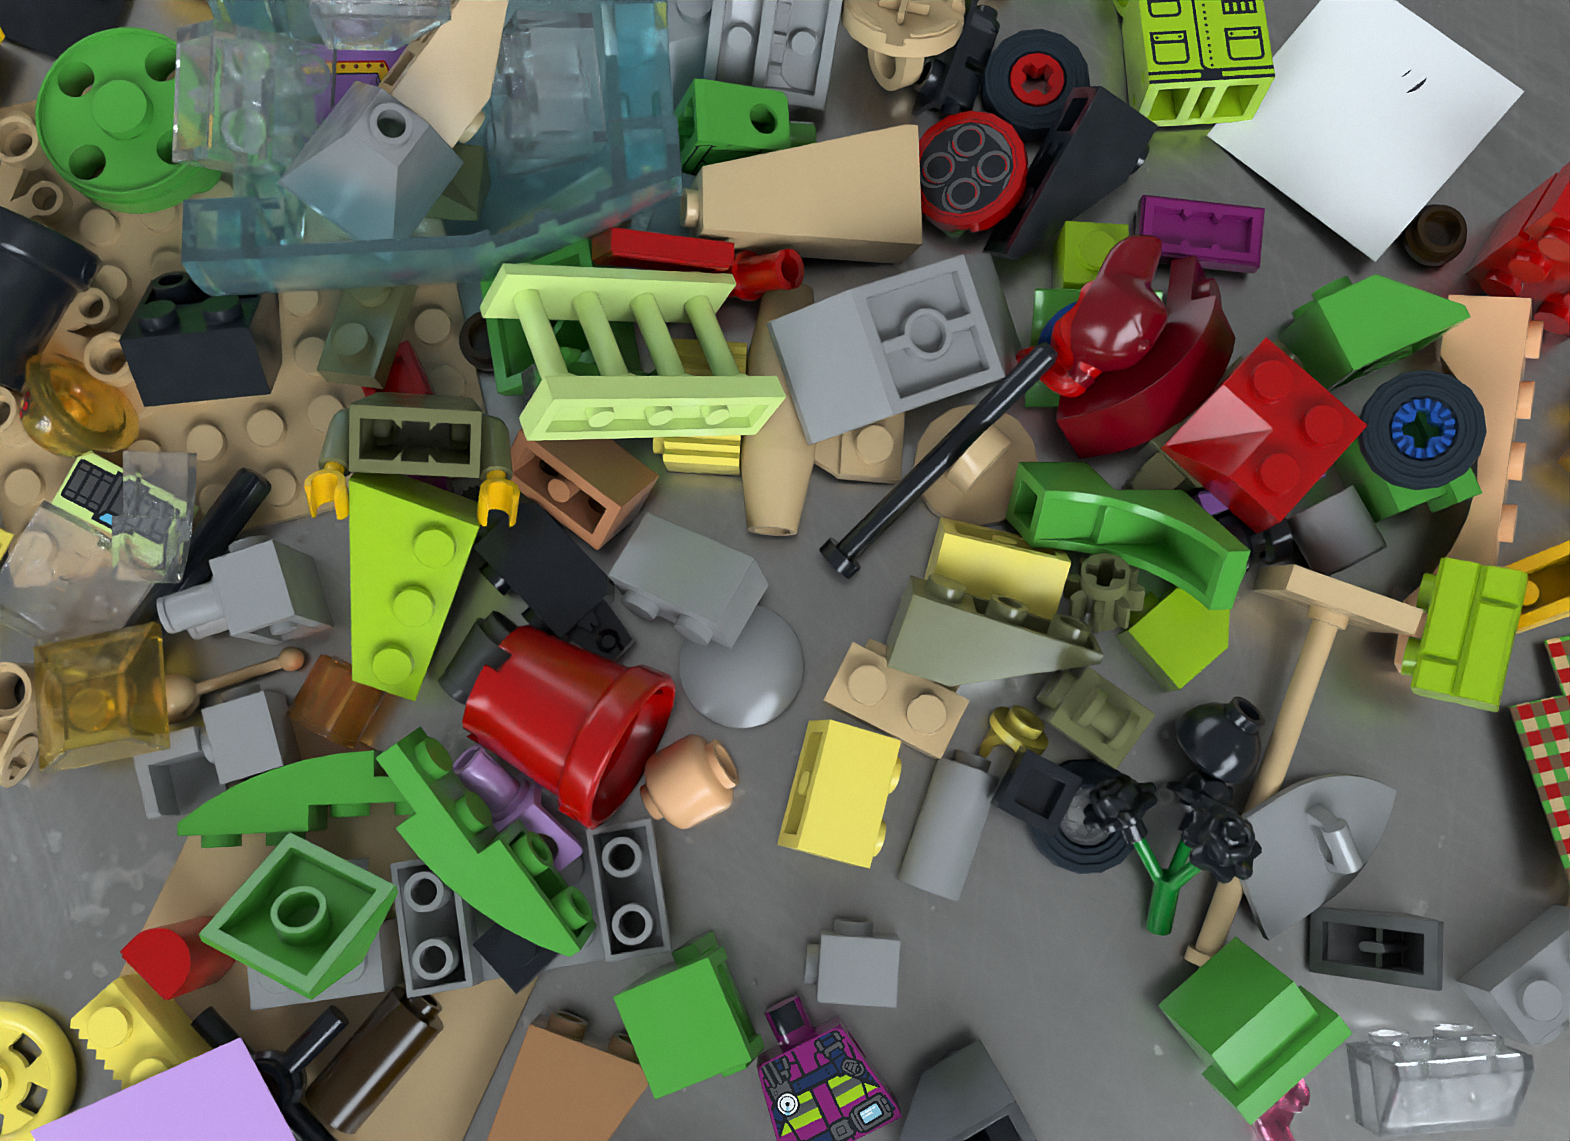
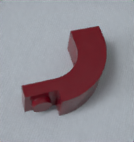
M1196 255L1171 261L1166 302L1168 319L1152 349L1138 363L1129 368L1119 371L1102 372L1095 379L1096 381L1078 397L1069 398L1060 395L1056 421L1079 459L1120 452L1147 442L1166 432L1191 414L1208 397L1222 378L1230 362L1236 337L1222 309L1219 286L1214 278H1206Z

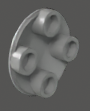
M757 605L732 649L713 640H710L707 646H703L685 637L679 656V675L687 698L703 716L726 727L751 728L775 719L791 705L802 684L804 655L800 641L787 621L774 611Z

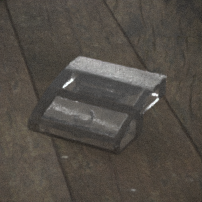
M44 500L0 570V623L37 640L32 648L33 650L88 676L132 616L158 572L104 533Z

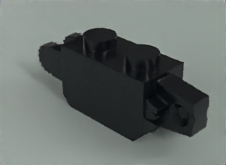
M478 485L474 488L469 486L468 490H463L461 496L478 502L480 487ZM519 503L516 524L513 527L509 526V515L506 512L498 509L488 511L487 526L481 525L478 531L482 539L473 547L486 560L478 569L481 574L503 596L513 589L526 602L529 607L521 615L530 625L551 636L556 634L561 640L568 643L574 641L587 651L614 662L617 661L632 646L635 640L610 606L615 601V584L539 504Z

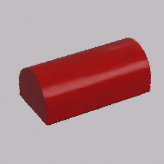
M201 916L144 930L137 934L120 951L121 957L164 1000H170L217 983L236 961L234 958L201 941L199 933L214 916Z

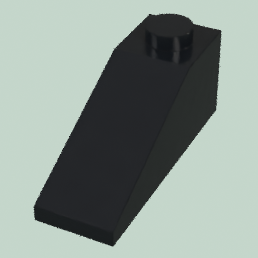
M1102 86L1074 87L1028 168L1027 186L1023 198L1008 217L998 222L983 251L990 253L994 257L1016 261L1061 229L1066 221H1072L1125 183L1129 176L1135 173L1146 160L1150 149L1148 142L1158 125Z

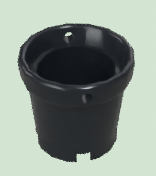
M0 206V385L23 393L35 365L76 293L86 292L90 289L102 269L103 262L97 254L78 242Z

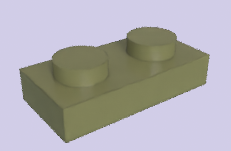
M354 261L316 369L327 382L378 389L385 388L420 282L411 267Z

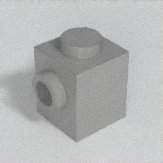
M250 684L221 693L223 703L201 709L205 726L200 729V742L207 760L212 764L215 763L220 785H237L269 770L302 761L285 694L262 691L260 684Z
M837 918L834 922V929L820 928L819 944H807L804 984H817L816 998L818 1003L897 1008L901 940L897 934L873 932V921Z

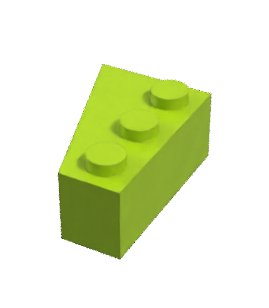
M354 472L350 477L352 681L416 701L481 526L476 518L478 502L402 474Z

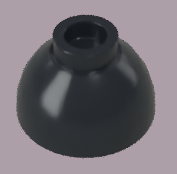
M1236 696L1229 703L1210 702L1200 704L1186 711L1176 720L1175 729L1181 748L1202 771L1221 782L1243 784L1253 774L1259 762L1262 745L1259 729L1265 724V719L1251 702Z

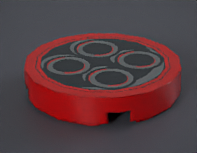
M967 111L949 115L928 128L919 139L921 214L924 219L939 229L949 232H955L954 229L961 231L970 229L971 232L987 230L1008 217L1023 198L1027 186L1026 177L1029 167L1027 151L1013 126L995 114Z

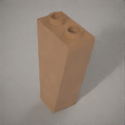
M552 1010L549 1017L539 1014L529 1024L486 1141H608L649 1085L629 1035L613 1033L609 1040L586 1031L588 1022L573 1014L558 1010Z

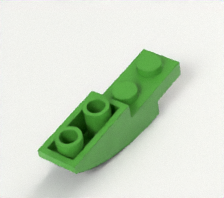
M420 726L376 757V760L415 811L397 826L396 830L418 857L448 887L475 909L505 929L536 945L567 957L573 956L582 949L597 926L592 919V909L584 894L578 888L568 886L554 867L552 853L546 842L537 833L529 832L520 819L498 833L492 824V814L488 806L480 796L466 789L452 770L453 763L448 751L438 740L428 737Z
M372 750L338 753L302 760L269 770L229 788L208 800L177 823V836L201 835V848L242 846V834L266 833V846H277L289 832L306 840V832L327 830L329 804L330 817L370 816V803L394 802L395 815H412L415 811L376 760V757L384 751Z

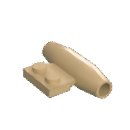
M802 283L796 289H782L763 293L747 355L746 375L777 376L786 395L784 401L757 434L741 435L740 462L747 530L762 535L789 536L797 534L814 464L834 475L836 479L894 485L901 480L905 412L808 445L767 327L768 322L815 303L813 289Z

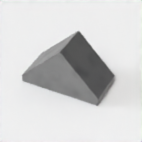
M1319 907L1311 912L1309 972L1441 991L1443 990L1444 922L1409 913Z

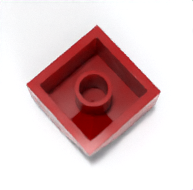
M1266 337L1236 365L1160 449L1258 534L1280 523L1368 425Z

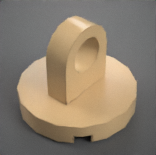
M843 0L841 19L850 36L868 48L870 68L877 82L887 91H895L913 85L920 79L925 57L938 55L956 44L963 31L965 0Z
M977 404L952 408L932 421L917 444L914 467ZM1004 413L920 497L931 512L939 517L985 527L1002 523L1006 520L1018 463L1038 462L1032 438L1017 419Z

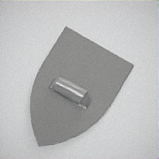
M1344 773L1325 774L1296 782L1241 815L1243 819H1247L1252 824L1255 840L1262 847V853L1253 861L1252 876L1248 880L1239 879L1263 938L1269 941L1327 903L1359 874L1375 851L1386 829L1392 812L1396 789L1382 782L1359 775Z

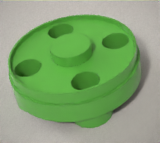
M135 27L112 28L89 35L69 47L47 72L38 93L35 111L36 129L41 147L58 174L94 205L103 209L129 214L152 213L173 207L194 194L209 191L219 182L223 174L222 158L229 138L230 122L227 102L212 74L184 46L155 31ZM180 69L173 79L166 81L169 74ZM93 85L89 92H87L85 95H82L83 91L88 86ZM193 149L192 154L185 162L176 164L179 156L184 151ZM105 165L103 172L97 178L91 179L94 171L100 166Z

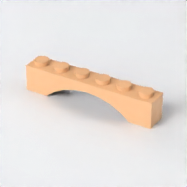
M1449 295V300L1465 305L1471 317L1443 335L1440 352L1443 373L1452 375L1471 388L1484 409L1487 433L1481 455L1478 457L1477 482L1482 494L1473 497L1468 517L1446 557L1475 562L1484 566H1497L1500 542L1513 543L1518 505L1506 504L1509 480L1522 481L1527 443L1514 441L1517 420L1531 419L1535 381H1523L1526 358L1539 359L1544 321L1532 320V298ZM1439 566L1432 574L1437 575ZM1420 586L1403 603L1416 607ZM1422 612L1414 635L1398 634L1394 664L1399 673H1401L1409 636L1422 638L1428 613Z

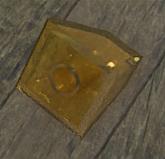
M150 622L33 647L39 768L41 773L49 774L170 749L161 624Z

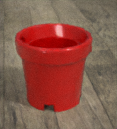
M530 624L519 626L506 636L498 646L512 654V656L498 670L485 664L478 675L466 703L462 719L463 729L471 733L466 736L468 739L493 752L557 796L558 811L586 828L593 830L606 823L618 811L638 784L644 773L646 761L655 753L666 730L674 706L676 685L669 674L647 665L641 664L626 667L553 637Z

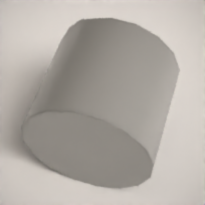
M1353 485L1287 519L1291 535L1311 570L1326 576L1341 572L1387 547V543Z

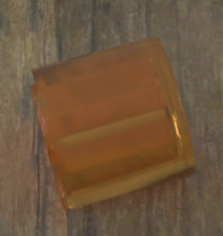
M320 653L288 707L286 714L312 732L341 746L355 749L388 692L352 681V664L335 655L332 657Z

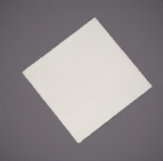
M1321 0L1272 57L1275 79L1253 119L1232 123H1217L1207 136L1376 262L1524 93V90L1396 0ZM1425 78H1427L1420 88L1413 92L1406 93L1410 89L1415 87L1417 84H1419L1421 81H1423Z

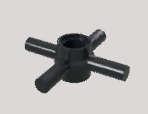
M330 1005L285 1051L269 1049L255 1053L243 1040L259 1072L269 1073L277 1081L279 1096L276 1103L298 1141H338L301 1102L307 1086L305 1067L349 1024L345 1014L333 1005ZM212 1006L205 1009L191 1023L194 1030L212 1049L240 1038L239 1034Z

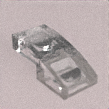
M123 451V515L112 516V581L182 582L193 524L197 453Z

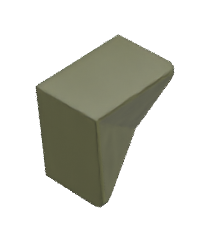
M455 144L452 149L462 159L464 164L424 218L476 221L480 217L492 185L486 150L480 145Z

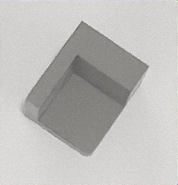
M192 726L130 744L145 813L148 819L174 818L191 813L208 800L229 789L228 785H220L215 763H210L202 750L200 742V729L202 727Z

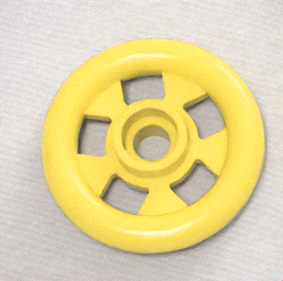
M0 1001V1078L2 1081L0 1089V1114L4 1116L0 1141H35L30 1131L68 1114L77 1085L75 1055L61 1027L41 1010L30 1005L11 1001ZM23 1034L31 1038L42 1051L41 1055L31 1065H29L27 1059L20 1052L13 1049V1045ZM32 1083L47 1089L45 1100L37 1114L21 1106V1103L29 1094Z

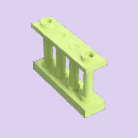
M503 263L479 308L483 318L520 320L542 379L519 417L526 440L757 434L784 401L786 395L777 376H748L739 372L715 316L737 284L733 274ZM549 320L580 321L601 376H576L568 372ZM609 321L637 322L658 376H636L628 372ZM665 322L692 324L713 376H693L685 372Z

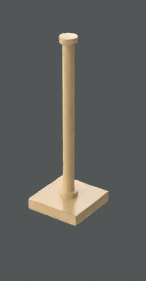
M1295 564L1260 567L1252 590L1308 609L1306 618L1312 620L1243 814L1280 791L1337 630H1345L1347 624L1370 632L1414 635L1423 609ZM1235 876L1229 883L1223 884L1218 881L1195 946L1188 945L1184 958L1199 967H1202L1220 951L1227 940L1244 892L1239 879Z

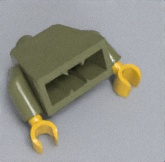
M378 392L350 403L349 408L338 411L329 423L318 461L320 470L308 475L304 480L305 494L312 518L316 517L319 506L327 502H334L338 520H343L349 515V493L345 477L349 476L352 472L480 478L483 483L480 485L476 518L482 526H487L488 511L498 509L509 515V526L513 527L516 524L520 497L518 485L511 481L513 477L509 430L506 424L500 418L482 413V409L472 398L463 396Z

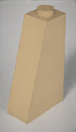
M904 124L702 166L690 188L682 190L679 206L681 227L689 228V237L735 243L734 253L746 250L753 251L756 254H765L789 248L798 252L800 257L902 264L923 245L918 125Z

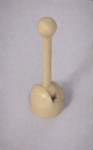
M289 646L281 650L278 657L196 684L183 674L166 673L145 681L146 700L157 724L160 727H166L192 716L199 706L201 695L281 668L287 671H295L303 665L304 655L299 648Z

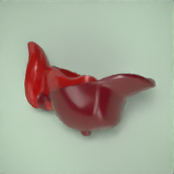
M1133 235L1119 241L1107 254L1095 280L1086 283L1081 288L1078 301L1074 307L1055 323L1051 335V347L1058 353L1056 363L1040 378V381L1053 392L1064 397H1078L1096 381L1095 379L1102 372L1119 371L1129 368L1138 363L1152 349L1168 319V312L1164 303L1152 289V282L1163 247V243L1159 238L1152 235ZM1029 346L1019 350L1015 356L1017 362L1019 363L1036 346Z

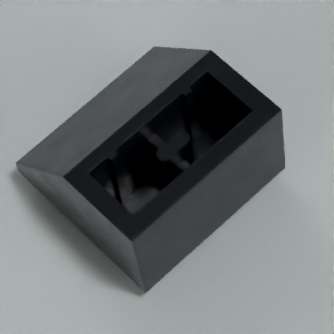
M234 265L221 269L214 274L190 276L189 273L184 271H173L151 280L119 339L144 407L271 394L282 365L278 283L274 267L252 270L247 265Z

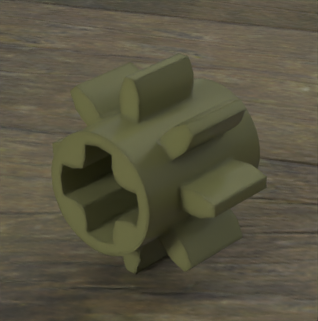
M1109 553L1095 554L1089 558L1080 557L1078 575L1068 574L1063 589V598L1070 600L1068 616L1086 623L1095 633L1110 631L1117 627L1128 628L1130 611H1142L1146 588L1137 584L1139 568L1129 566L1121 557Z

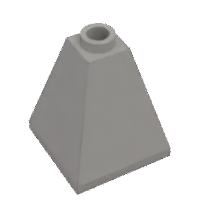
M355 80L279 179L278 184L390 265L458 173L464 162L429 123L383 88Z

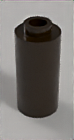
M400 986L393 987L305 1090V1098L315 1113L335 1129L346 1134H355L443 1030L444 1025L438 1016L442 1011L440 1003L431 994L407 998L405 988Z

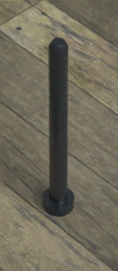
M1047 342L1038 344L839 542L830 537L819 548L824 558L841 575L851 579L861 569L857 559L1056 363L1058 353Z

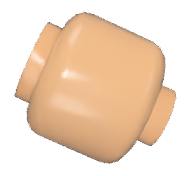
M690 734L648 758L644 766L646 784L640 786V795L646 809L654 819L660 820L664 817L675 828L690 829L721 813L731 805L734 798L733 787L739 784V775L731 756L722 743L716 739L709 742L703 736Z

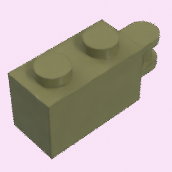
M1088 666L1070 668L1069 671L1066 669L1064 671H1055L1036 697V700L1043 704V707L1037 714L1041 720L1091 756L1114 769L1119 767L1156 715Z

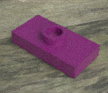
M1142 195L1138 201L1135 235H1152L1162 241L1163 247L1158 263L1171 264L1173 260L1196 255L1202 268L1254 274L1260 268L1265 208Z

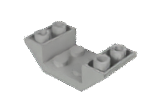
M990 253L962 254L852 288L767 323L808 445L946 397L1002 380L1018 364L1015 356L1019 350H1022Z
M652 818L572 833L581 841L583 852L562 869L559 874L568 886H574L584 894L592 909V919L597 926L579 952L571 957L560 954L545 970L601 960L609 963L673 951ZM552 837L542 838L548 845L553 857L558 850L557 843ZM421 859L391 863L392 883L397 886L398 890L394 901L407 998L473 987L483 981L501 978L473 946L496 922L475 909L448 887Z

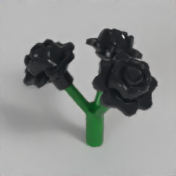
M1194 771L1186 777L1183 783L1168 781L1165 788L1174 793L1178 799L1179 807L1185 812L1178 827V830L1182 831L1181 838L1168 869L1161 868L1145 838L1148 830L1142 818L1146 811L1158 802L1155 796L1156 786L1153 782L1138 783L1135 779L1124 773L1117 777L1107 776L1097 783L1094 790L1090 791L1089 799L1091 803L1083 809V813L1086 816L1083 824L1086 829H1101L1106 834L1119 831L1125 843L1134 845L1154 882L1146 928L1156 935L1165 936L1171 933L1180 888L1201 870L1209 871L1223 884L1232 881L1234 876L1240 880H1248L1253 874L1254 859L1262 853V847L1255 840L1252 824L1247 819H1243L1241 816L1243 813L1231 803L1234 788L1229 785L1227 786L1225 782H1221L1206 773Z

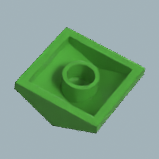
M289 832L204 927L199 936L201 941L312 1000L363 962L398 894V890L395 884Z

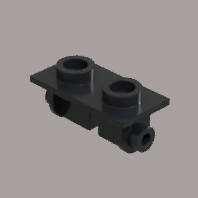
M965 0L962 34L953 47L938 55L929 57L924 62L920 79L914 83V89L918 91V95L911 114L918 116L934 107L940 110L938 117L942 120L949 115L972 111L982 76L965 67V63L967 61L980 69L986 66L1000 29V24L997 21L998 12L994 8L987 5H977L979 0Z

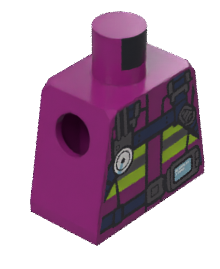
M799 995L789 997L764 1011V1015L779 1045L758 1055L756 1066L777 1141H855L902 1117L894 1093L839 1016L833 1017L814 1027Z

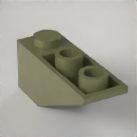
M930 574L927 580L910 575L885 644L887 646V667L950 687L1097 665L1101 663L1104 656L1094 634L1090 633V626L1076 618L1063 614H1054L1052 620L1028 613L1029 608L1014 598L992 594L990 600L974 596L965 593L966 587L960 582L937 574Z

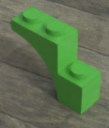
M1087 462L1018 463L1006 519L1031 548L1062 549L1093 555L1100 553L1114 554L1125 560L1127 564L1150 572L1176 585L1197 599L1208 610L1232 609L1241 580L1246 573L1247 561L1251 551L1182 489L1115 490Z

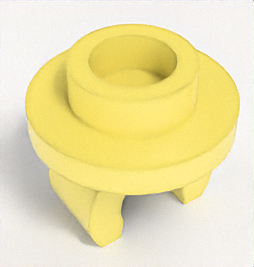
M1014 705L1012 708L997 707L989 717L992 728L984 736L979 755L986 759L991 750L1001 744L1011 747L1015 754L1021 745L1038 755H1042L1049 745L1048 738L1043 731L1045 729L1044 723L1035 713L1019 705Z

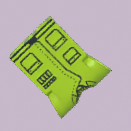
M1113 0L1117 12L1123 17L1122 38L1129 105L1157 124V127L1232 123L1253 119L1275 79L1263 0Z

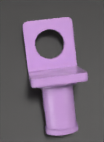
M480 744L471 746L456 760L452 770L470 792L476 793L486 803L492 814V824L498 833L520 819L529 832L546 834L552 837L558 845V850L553 856V865L558 872L582 854L583 845L581 841L541 805V785L522 772L514 778Z

